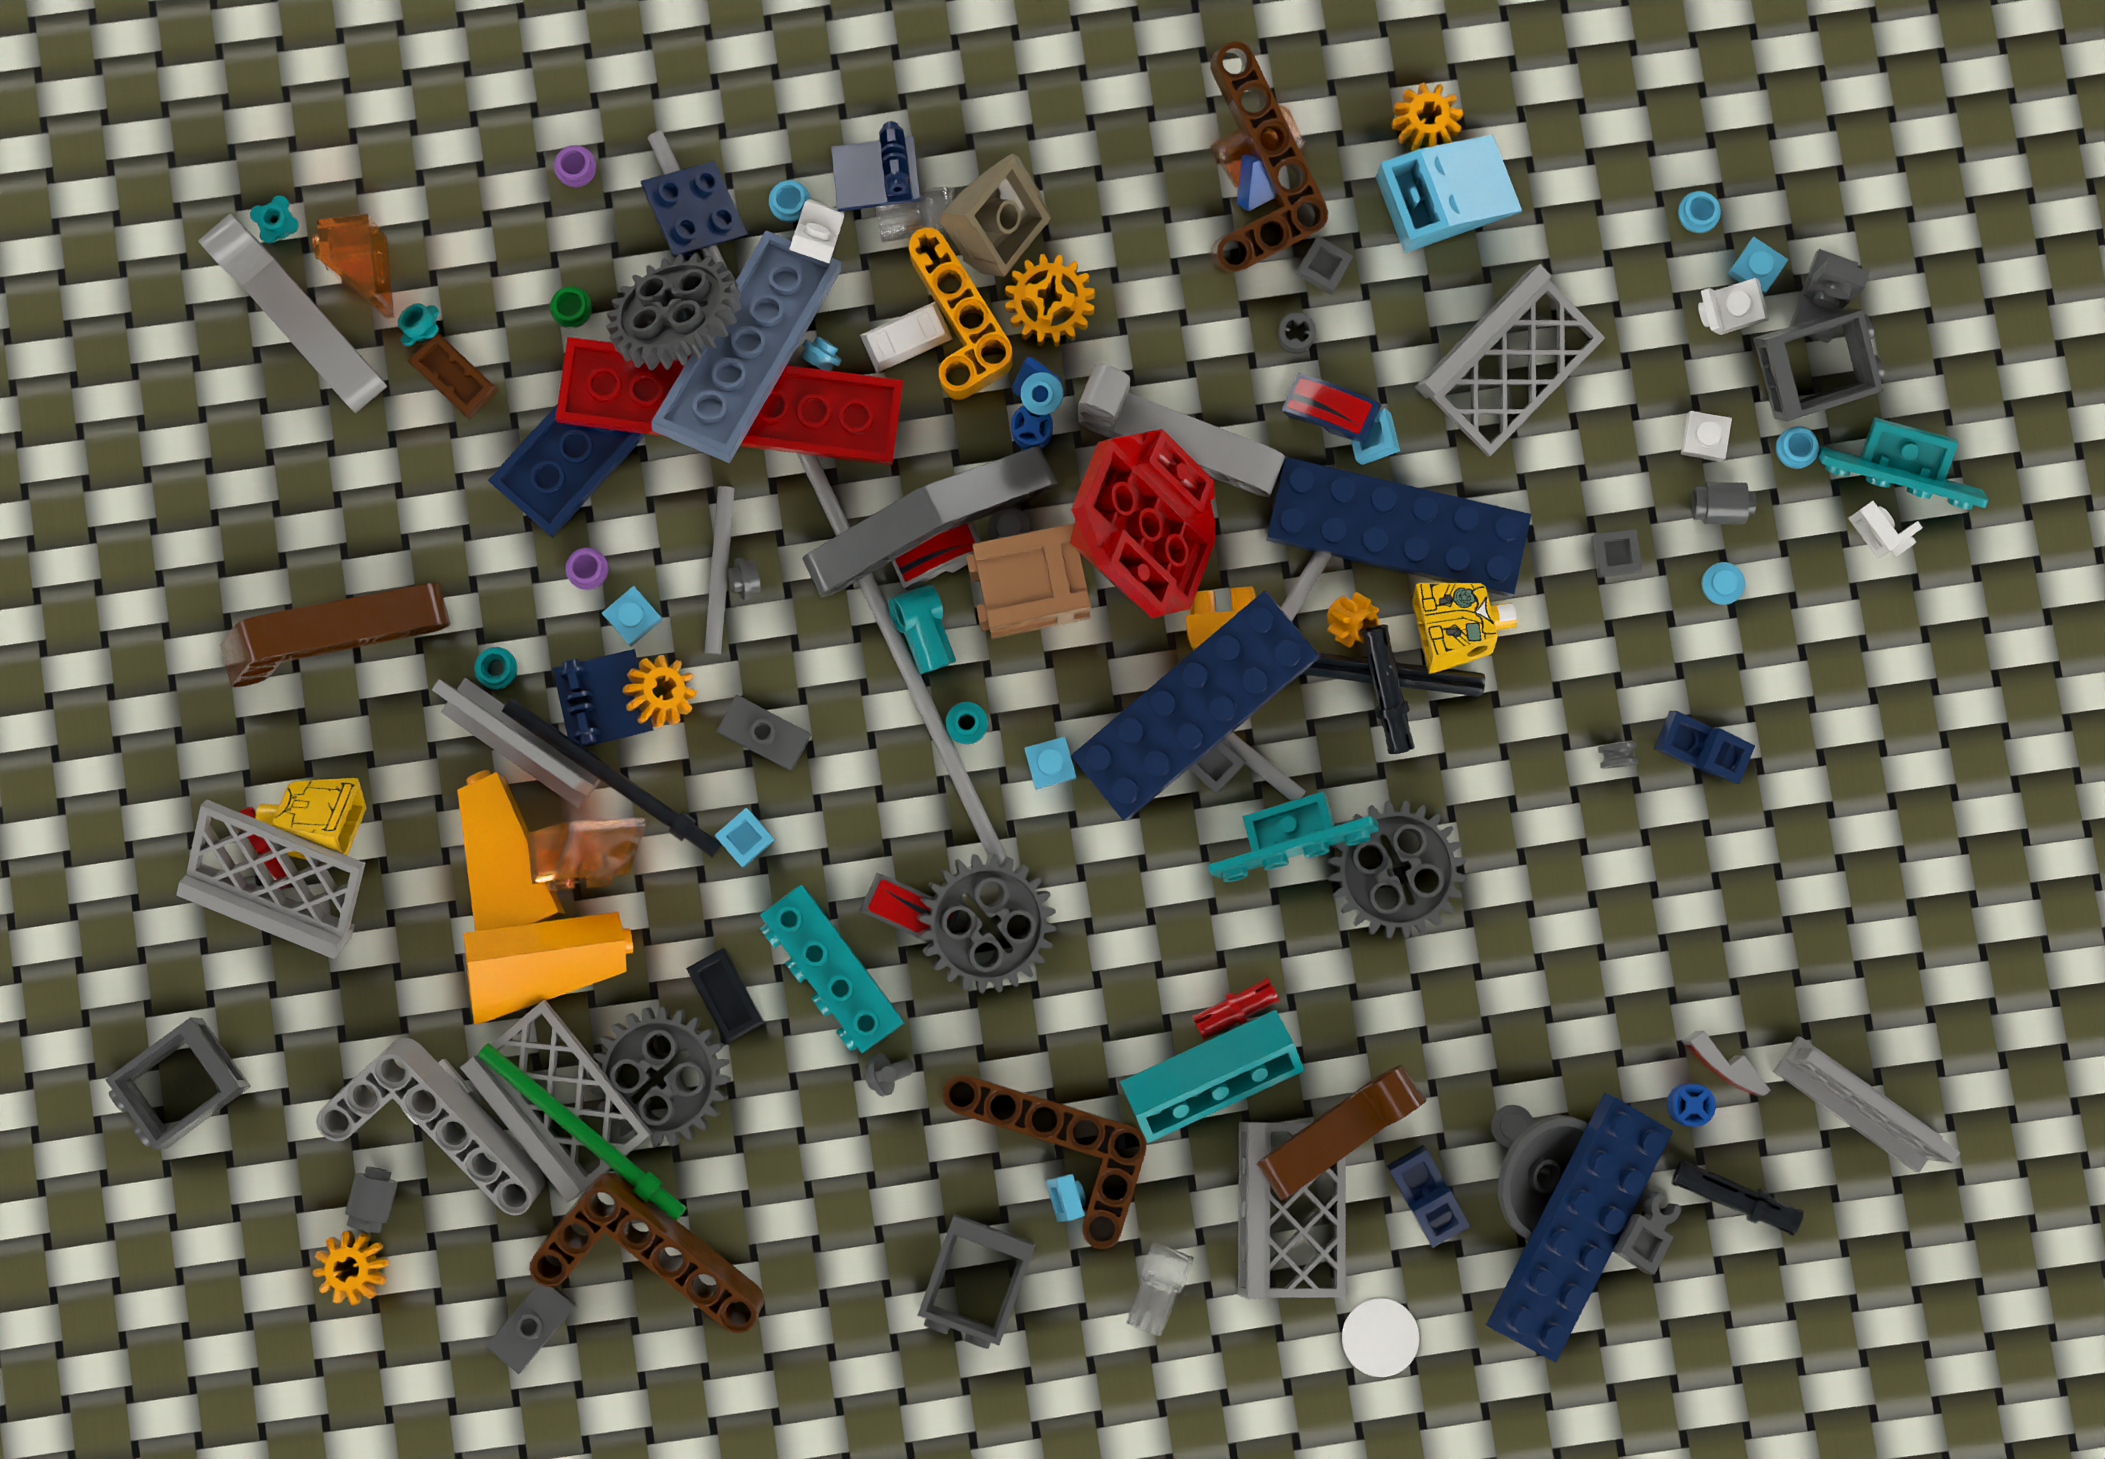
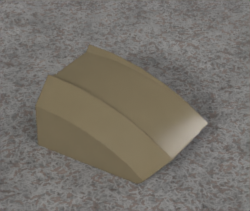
M1012 153L968 185L944 210L939 224L947 231L963 256L964 262L981 274L1005 277L1051 217L1043 197L1020 158Z

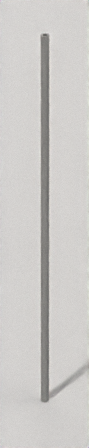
M656 131L650 134L648 141L664 174L681 170L663 131ZM717 245L700 249L704 259L712 256L715 263L723 262L728 270ZM797 454L835 535L838 536L850 529L851 527L817 456ZM870 573L858 580L859 586L987 856L989 853L995 854L998 866H1001L1007 856L908 647L892 621L889 607L873 574Z

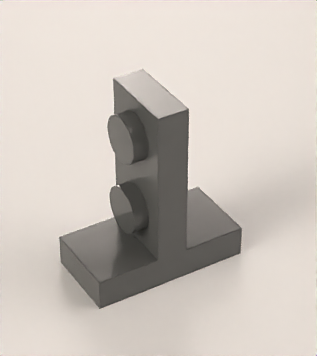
M1818 249L1813 257L1790 326L1841 311L1865 288L1870 272L1858 268V262ZM1836 327L1808 335V337L1829 343L1833 338Z

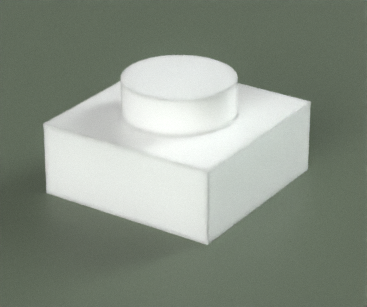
M1690 411L1686 418L1681 455L1719 462L1726 459L1732 418Z

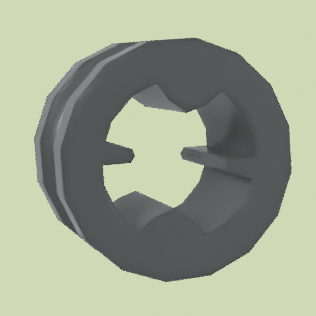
M1300 312L1291 313L1285 316L1280 323L1277 332L1278 342L1286 352L1292 354L1303 353L1313 343L1316 335V326L1308 315ZM1291 324L1295 328L1304 326L1307 331L1304 332L1303 338H1306V340L1300 342L1299 339L1294 338L1290 341L1286 337L1290 331L1287 327Z
M1636 742L1599 746L1598 753H1602L1604 756V760L1600 763V768H1618L1639 764L1638 758L1633 756V750L1637 748Z

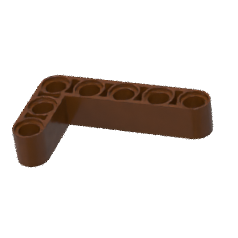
M1236 41L1227 43L1214 53L1211 58L1210 68L1251 155L1261 160L1275 192L1273 200L1277 209L1215 241L1211 248V260L1218 270L1225 273L1244 270L1321 230L1328 220L1327 205L1253 52L1244 43ZM1225 53H1235L1241 59L1242 66L1238 74H1232L1224 68L1223 56ZM1246 90L1255 92L1260 99V107L1255 113L1247 111L1242 105V94ZM1265 128L1273 130L1278 136V146L1274 151L1265 149L1260 142V134ZM1283 166L1290 167L1296 173L1297 181L1292 189L1283 187L1279 182V171ZM1302 204H1307L1314 210L1315 220L1310 227H1305L1298 221L1297 210ZM1265 223L1274 225L1278 231V240L1273 246H1268L1261 240L1260 229ZM1228 242L1236 243L1241 249V259L1236 265L1227 263L1223 257V248Z
M428 583L250 617L235 624L220 644L230 686L244 687L268 679L281 662L428 634L445 629L451 623L440 584Z
M969 1075L954 1076L946 1082L942 1098L947 1108L954 1113L1102 1158L1084 1216L1082 1231L1088 1244L1096 1249L1110 1248L1117 1243L1122 1233L1146 1153L1147 1143L1145 1136L1139 1129L1122 1122ZM960 1081L969 1083L975 1093L972 1103L965 1107L954 1104L950 1097L952 1086ZM1006 1094L1015 1101L1016 1110L1010 1118L999 1119L992 1113L991 1102L997 1095ZM1048 1107L1056 1113L1057 1123L1051 1131L1041 1132L1033 1126L1032 1115L1038 1108ZM1082 1120H1090L1098 1128L1096 1140L1087 1145L1077 1142L1073 1136V1128ZM1126 1132L1136 1135L1139 1141L1138 1151L1130 1157L1120 1156L1114 1148L1116 1138ZM1112 1174L1122 1176L1127 1183L1125 1193L1116 1199L1107 1197L1102 1191L1104 1179ZM1104 1216L1111 1219L1114 1223V1232L1108 1239L1097 1240L1090 1234L1089 1225L1096 1217Z
M616 1173L601 1174L592 1182L545 1238L530 1261L529 1271L532 1278L538 1284L546 1287L557 1286L568 1277L605 1233L718 1324L732 1333L740 1334L749 1331L754 1326L764 1304L763 1292L756 1283L681 1223L674 1221L652 1201L649 1200L647 1203L633 1192L635 1187ZM601 1192L610 1195L615 1204L603 1203L598 1198L597 1193ZM631 1220L644 1222L649 1231L643 1232L635 1229ZM571 1224L583 1226L587 1230L588 1235L577 1234L572 1229ZM665 1248H676L680 1251L683 1258L678 1259L669 1256ZM545 1255L557 1257L561 1261L562 1266L550 1264ZM707 1274L713 1277L716 1285L703 1283L699 1275ZM732 1302H743L747 1304L750 1311L741 1312L733 1306Z

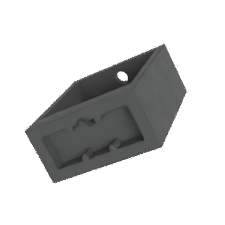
M1847 308L1753 338L1774 419L1790 421L1883 391L1881 380L1884 378V368L1880 358L1874 355L1871 339L1874 338V328L1869 316L1864 315L1862 309ZM1842 325L1856 382L1799 400L1785 343Z
M193 1017L184 1021L105 1079L112 1089L109 1092V1096L113 1103L122 1112L128 1111L136 1123L133 1127L135 1134L145 1146H152L154 1150L170 1147L251 1087L204 1019ZM187 1043L221 1091L167 1130L133 1081Z
M954 1214L918 1312V1316L926 1318L924 1326L948 1334L950 1328L966 1333L964 1339L966 1342L985 1349H989L991 1343L1000 1345L1035 1243ZM958 1236L1019 1258L994 1327L933 1305Z

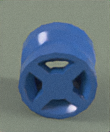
M1021 406L1015 411L1011 419V433L1014 442L1024 450L1040 446L1041 449L1046 447L1053 435L1051 415H1037L1027 410L1025 406Z
M1686 1083L1680 1084L1671 1090L1667 1097L1666 1107L1668 1114L1676 1123L1684 1126L1698 1127L1705 1125L1712 1119L1715 1114L1716 1102L1711 1091L1703 1085Z

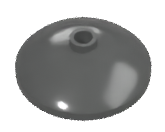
M1570 1116L1544 1118L1524 1130L1508 1150L1499 1175L1498 1196L1500 1207L1507 1223L1520 1236L1528 1240L1530 1239L1588 1125L1586 1122Z

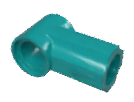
M931 584L889 598L888 606L892 621L897 630L905 634L920 675L956 662L941 622L943 618L942 603L937 591Z

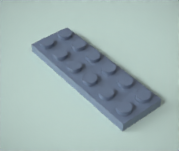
M766 230L736 279L737 287L742 296L738 299L741 310L733 313L737 322L731 325H724L729 335L727 337L716 336L713 339L717 346L715 349L704 346L701 348L702 357L700 359L692 353L651 421L652 431L730 464L840 274L841 261L831 257L830 263L791 251L789 250L791 240Z

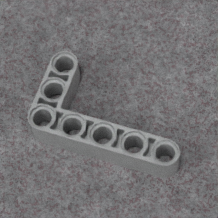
M229 213L198 240L209 255L245 289L353 412L357 413L387 387L386 383L266 248L232 213Z
M1094 364L1078 404V422L1080 425L1111 439L1163 429L1210 477L1257 495L1266 497L1271 495L1285 459L1281 452L1129 393L1130 377L1126 373L1105 364Z
M400 1038L394 1041L344 1086L317 1115L316 1123L320 1133L328 1140L335 1142L343 1141L350 1137L393 1098L505 1213L510 1215L525 1213L545 1186V1177L541 1169L442 1066L413 1039ZM394 1059L399 1060L404 1065L405 1069L400 1068L395 1063ZM366 1085L372 1087L376 1094L370 1092ZM424 1090L430 1092L434 1096L435 1100L430 1099L425 1094ZM338 1111L344 1113L348 1119L343 1118ZM454 1122L460 1123L466 1131L460 1130ZM484 1153L491 1155L496 1162L489 1160ZM514 1184L521 1186L526 1193L519 1191Z

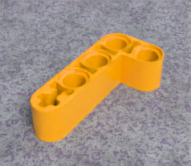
M924 227L914 232L909 240L910 259L913 267L964 346L945 358L939 367V380L943 392L954 400H963L997 381L1010 371L1013 364L1012 346L944 236L934 228ZM927 245L929 249H935L936 259L939 264L935 269L929 255L921 252L922 246ZM947 278L957 279L962 284L960 289L952 294H946L938 287ZM968 313H977L984 319L982 324L974 329L964 327L960 321ZM991 347H997L1004 351L1005 357L999 363L990 364L982 358L983 353ZM963 369L968 372L970 377L965 384L955 386L947 381L948 374L952 370Z

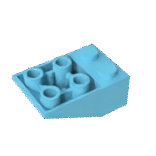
M1493 134L1412 151L1381 162L1376 174V180L1404 253L1522 212Z

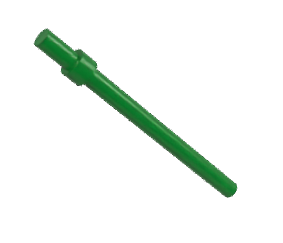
M487 1043L477 1055L478 1058L634 1186L633 1192L646 1203L649 1200L652 1201L674 1221H677L683 1215L687 1207L661 1187L663 1182L650 1171L647 1174L644 1173L492 1045Z

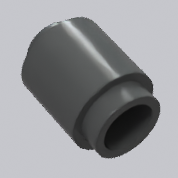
M1705 482L1703 486L1693 487L1691 500L1693 520H1702L1703 524L1745 525L1748 516L1755 515L1756 494L1755 491H1749L1746 482Z
M366 1166L365 1173H355L345 1214L349 1215L347 1226L363 1231L381 1233L383 1223H388L398 1185L397 1181L390 1179L391 1171Z

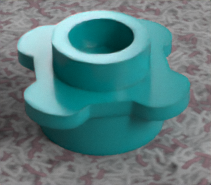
M275 196L271 203L264 206L256 205L250 211L251 220L256 222L260 228V239L267 244L284 239L290 234H294L299 228V222L288 209L290 203L284 196ZM274 216L278 217L276 223L271 222V218Z
M421 303L412 304L405 308L398 318V326L404 332L400 339L405 346H411L416 341L424 342L434 337L439 330V327L436 325L439 309L434 305L426 307Z

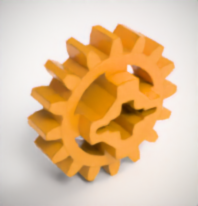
M1041 254L1039 259L1040 265L1034 266L1027 259L1024 261V274L1013 271L1012 280L1017 285L1006 286L1005 295L1014 299L1005 303V311L1016 313L1010 319V325L1012 328L1024 326L1022 330V338L1024 340L1035 334L1037 335L1038 346H1042L1046 338H1052L1054 346L1057 347L1060 345V336L1066 335L1069 340L1074 341L1076 337L1075 327L1083 330L1087 329L1088 322L1083 315H1093L1094 305L1085 301L1095 298V291L1093 288H1084L1089 282L1088 273L1076 275L1078 269L1076 261L1065 267L1063 266L1062 255L1058 254L1054 263H1048L1045 254ZM1047 275V277L1039 283L1031 284V282L1036 278ZM1063 279L1073 286L1077 297L1075 293L1067 292L1062 284ZM1055 286L1056 301L1052 303V306L1048 309V314L1045 315L1044 300L1047 299L1048 294H1051L1052 287ZM1022 304H1025L1026 308L1033 309L1037 315V322H1034L1027 316ZM1063 316L1070 317L1062 324L1053 326V323Z

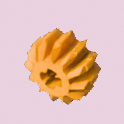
M1424 82L1419 84L1417 94L1410 89H1406L1402 96L1404 102H1396L1393 112L1398 117L1393 119L1391 123L1392 129L1402 131L1398 137L1399 144L1407 143L1409 140L1413 142L1411 152L1420 149L1421 145H1425L1427 148L1437 146V144L1452 143L1450 136H1458L1462 127L1457 121L1462 118L1463 111L1460 108L1452 107L1457 99L1455 94H1450L1445 98L1441 96L1443 91L1441 84L1435 87L1433 93L1429 92L1428 86ZM1421 114H1429V120L1434 117L1433 124H1425V118L1420 121Z
M659 655L655 659L654 664L648 658H644L639 662L640 670L631 669L628 672L627 677L633 684L625 685L622 693L634 697L626 705V710L633 711L639 708L642 711L638 716V723H644L652 716L654 728H661L664 725L665 719L674 726L680 722V714L687 715L691 712L692 706L687 700L696 696V690L686 687L685 684L693 679V674L685 673L681 676L678 673L682 665L681 661L676 660L670 667H667V660L664 655ZM663 686L667 694L664 697L660 695L657 698L652 690L655 687L658 689Z
M351 1230L344 1231L341 1235V1242L335 1237H330L325 1241L329 1252L318 1251L315 1258L324 1263L325 1266L313 1270V1276L321 1277L325 1275L327 1281L321 1284L319 1291L325 1293L335 1288L332 1296L334 1303H341L347 1295L350 1304L357 1305L361 1301L362 1294L368 1299L377 1295L372 1283L379 1285L386 1283L387 1277L377 1272V1268L388 1266L389 1259H376L375 1255L382 1250L383 1245L378 1242L368 1248L369 1233H360L355 1240ZM355 1259L357 1263L353 1266H359L358 1274L347 1276L346 1272L349 1269H344V1262Z

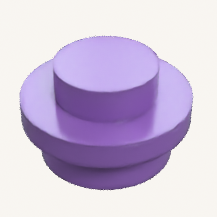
M572 145L558 153L554 161V170L558 179L563 184L569 187H582L593 179L596 173V161L588 149Z
M578 549L567 560V577L579 589H595L602 585L608 576V562L604 555L596 549Z

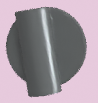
M874 1054L870 1057L865 1068V1079L870 1089L875 1090L879 1096H888L894 1091L895 1081L913 1073L914 1065L909 1059H903L891 1064L884 1054Z

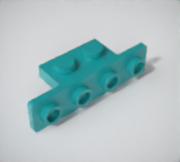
M1874 417L1860 456L1824 446L1819 448L1818 457L1820 462L1825 465V470L1839 476L1848 477L1850 472L1866 476L1865 480L1871 484L1889 488L1891 483L1907 487L1906 491L1908 493L1930 499L1932 494L1946 497L1949 504L1966 510H1971L1973 505L1986 508L1989 500L1982 489L1946 480L1959 444L1954 438Z
M1320 792L1242 816L1252 852L1209 864L1208 869L1209 873L1218 879L1223 878L1224 882H1233L1246 878L1248 876L1247 870L1261 866L1264 867V870H1273L1289 864L1288 858L1304 854L1305 858L1321 856L1330 851V845L1345 841L1347 846L1364 843L1371 839L1370 833L1377 832L1380 829L1378 822L1371 816L1335 826L1327 795L1324 792Z

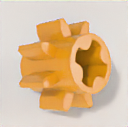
M1358 592L1353 594L1351 600L1342 595L1331 604L1328 610L1327 621L1330 626L1327 628V631L1336 636V641L1349 648L1352 647L1355 640L1364 644L1360 631L1367 627L1379 625V618L1376 615L1379 608L1370 604L1371 599Z

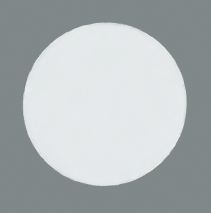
M1376 1298L1359 1304L1348 1315L1342 1330V1344L1347 1358L1358 1370L1374 1377H1388L1403 1371L1413 1361L1419 1347V1329L1413 1315L1403 1305L1393 1300Z

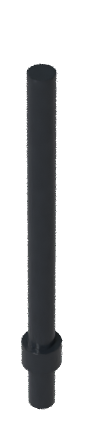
M513 698L502 709V712L669 827L668 833L681 842L684 839L688 840L712 858L722 845L715 838L694 825L696 823L695 819L683 811L681 814H678Z

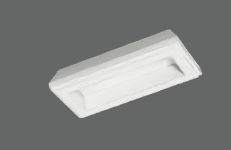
M936 301L860 335L877 373L953 340Z

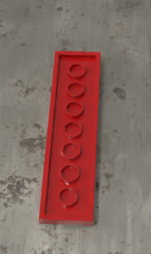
M567 337L555 419L557 423L664 436L652 431L651 421L684 366L676 359L673 360L668 370L664 368L661 362L653 370H649L646 363L636 367L632 360L627 362L624 360L612 342ZM786 365L740 446L893 466L903 380Z

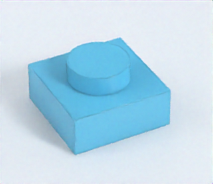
M1753 236L1727 275L1738 282L1757 278L1760 281L1764 296L1789 259Z
M1386 409L1379 410L1365 443L1351 440L1355 460L1361 465L1400 451L1392 415Z
M635 586L630 588L602 612L604 617L631 647L663 620Z
M1065 737L1024 748L1035 790L1076 779Z
M747 807L714 835L742 868H745L776 841Z
M1073 1174L1045 1180L1057 1222L1070 1221L1085 1216L1082 1206L1086 1205L1085 1193L1080 1182L1074 1180Z

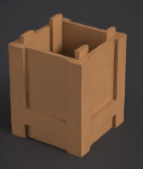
M1074 523L972 544L974 554L966 555L971 583L980 581L984 604L976 605L981 632L990 630L991 638L995 639L1090 619L1091 604L1080 553L1070 544Z

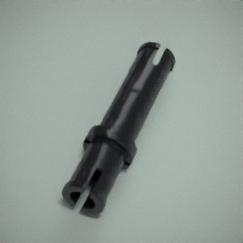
M1375 625L1367 627L1360 632L1378 704V707L1375 708L1376 717L1381 719L1388 753L1401 754L1415 748L1407 713L1410 711L1409 703L1404 701L1401 692L1388 625Z
M1684 1159L1679 1161L1672 1177V1185L1679 1186L1742 1213L1752 1223L1756 1224L1760 1221L1791 1236L1797 1233L1804 1215L1803 1210L1769 1197V1193L1763 1189L1752 1190L1723 1176L1691 1164Z

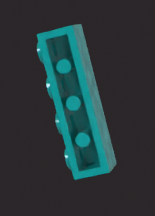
M799 885L760 914L766 923L760 930L774 948L782 945L791 958L785 962L787 967L800 983L805 979L809 981L816 991L811 996V999L825 1017L831 1013L842 1026L836 1033L851 1052L858 1048L862 1054H865L906 1023L805 886Z
M1274 1010L1120 1081V1084L1147 1143H1150L1303 1072L1304 1068L1292 1038L1277 1011Z

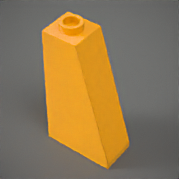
M484 770L466 779L468 785L457 791L475 931L546 922L564 915V909L505 776L498 772L491 774L490 770Z
M619 912L463 933L474 1024L488 1022L538 1004L543 1000H549L627 972L626 954L633 953V942L630 928L622 929Z

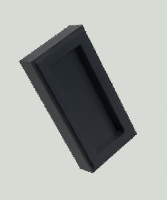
M725 948L686 968L726 1043H730L765 1023Z

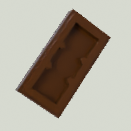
M438 332L434 337L428 339L408 360L411 366L469 420L499 391Z

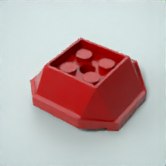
M1163 429L1098 442L1071 508L1075 517V523L1070 544L1128 599L1135 602L1151 618L1189 610L1193 604L1215 544V518L1210 501L1214 499V480Z

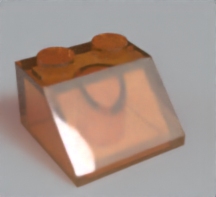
M368 214L318 219V234H313L312 237L316 259H321L326 269L330 270L343 285L385 318H393L394 308L387 236Z
M645 818L571 821L527 833L532 884L549 883V891L575 888V881H587V888L612 886V878L627 875L630 872L646 827Z

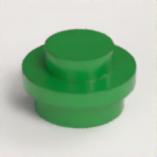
M568 286L561 288L553 295L550 302V312L553 319L560 326L570 329L578 328L589 320L592 314V302L584 290Z

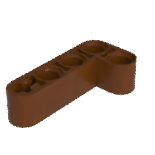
M1401 1064L1380 1074L1267 1154L1256 1165L1281 1201L1300 1190L1386 1126L1403 1119L1426 1102V1099Z

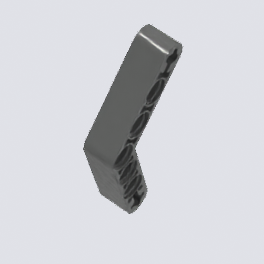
M1032 447L918 488L807 553L802 560L820 597L829 596L850 586L942 532L1038 498L1050 492L1059 484L1041 447Z

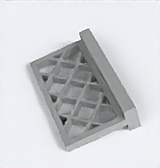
M1541 264L1529 269L1415 386L1426 399L1430 398L1487 457L1491 456L1605 339L1596 327L1549 280L1552 276ZM1544 293L1556 303L1557 320H1536V302ZM1528 311V320H1519ZM1564 313H1565L1572 321H1566V320H1564ZM1512 326H1528V350H1507V331ZM1536 326H1557V350H1536ZM1565 326L1579 327L1590 340L1580 350H1565ZM1499 341V350H1490ZM1483 356H1499V379H1478V361ZM1507 356H1528V380H1507ZM1536 356H1557V374L1551 380H1536ZM1565 356H1573L1565 365ZM1471 369V379H1462ZM1455 385H1471V409H1456L1444 396ZM1478 385H1499L1500 409H1478ZM1507 385H1528V404L1523 409H1507ZM1536 385H1545L1536 395ZM1463 415H1471V423ZM1478 415H1500V433L1490 443L1478 431ZM1507 415H1516L1507 424Z
M464 678L457 690L440 679L432 688V691L448 701L441 711L442 714L577 808L581 809L600 783L601 780L504 714L502 712L505 706L503 703L467 678Z
M206 799L200 806L187 873L179 881L176 896L334 959L352 938L355 924H352L351 920L365 863ZM211 817L224 822L232 835L219 840L210 825ZM255 834L264 838L271 851L258 855L248 836ZM233 842H237L247 858L246 861L236 865L224 848V846ZM294 850L304 854L311 866L298 871L287 853ZM213 851L224 869L218 870L203 864V855ZM275 857L287 875L277 880L273 879L263 863ZM334 866L349 872L348 883L337 887L327 869ZM253 867L263 885L258 886L245 881L240 871ZM315 873L327 891L316 896L312 894L303 878ZM292 883L303 901L298 902L285 897L279 887ZM332 899L341 913L340 918L325 913L319 903Z
M546 1000L541 1001L490 1044L498 1051L505 1045L521 1047L519 1069L531 1079L547 1080V1092L553 1097L555 1081L577 1083L575 1108H566L581 1120L582 1115L604 1117L602 1138L614 1148L619 1149L618 1151L625 1157L653 1134L622 1094L614 1088L610 1079ZM540 1015H543L552 1026L551 1044L529 1042L531 1023ZM522 1031L521 1041L512 1040ZM559 1037L562 1038L566 1045H559ZM529 1048L550 1050L548 1074L527 1072ZM558 1051L573 1052L578 1058V1077L556 1075ZM474 1056L460 1067L567 1203L581 1196L598 1176L607 1173L611 1169L610 1166L600 1159V1166L588 1175L578 1162L579 1145H584L573 1136L572 1138L557 1136L551 1129L552 1118L544 1113L543 1119L537 1111L541 1110L539 1107L531 1103L527 1097L480 1058ZM586 1070L594 1079L586 1078ZM585 1084L600 1086L606 1093L605 1111L583 1109ZM613 1103L620 1112H612ZM612 1118L626 1119L638 1134L626 1144L610 1142ZM564 1144H572L571 1152Z
M1802 1037L1795 1038L1773 1070L1775 1074L1914 1172H1920L1928 1160L1954 1163L1961 1153L1942 1140L1943 1136Z
M1239 1122L1238 1296L1247 1299L1345 1297L1346 1156L1334 1164V1172L1330 1168L1324 1171L1334 1182V1194L1324 1204L1307 1189L1315 1179L1290 1195L1280 1204L1270 1194V1184L1256 1165L1259 1160L1272 1152L1270 1150V1131H1285L1292 1137L1297 1134L1296 1132L1301 1131L1311 1123ZM1302 1193L1318 1209L1303 1226L1286 1210ZM1270 1203L1276 1208V1210L1271 1215ZM1333 1204L1334 1216L1328 1211ZM1282 1214L1297 1232L1280 1248L1270 1238V1226ZM1324 1215L1334 1225V1237L1322 1248L1307 1231ZM1303 1236L1318 1253L1301 1270L1286 1253ZM1270 1247L1276 1252V1254L1271 1259ZM1333 1248L1334 1260L1328 1255ZM1282 1258L1297 1275L1285 1288H1270V1269ZM1323 1258L1334 1269V1288H1318L1307 1276ZM1303 1280L1309 1288L1295 1287Z

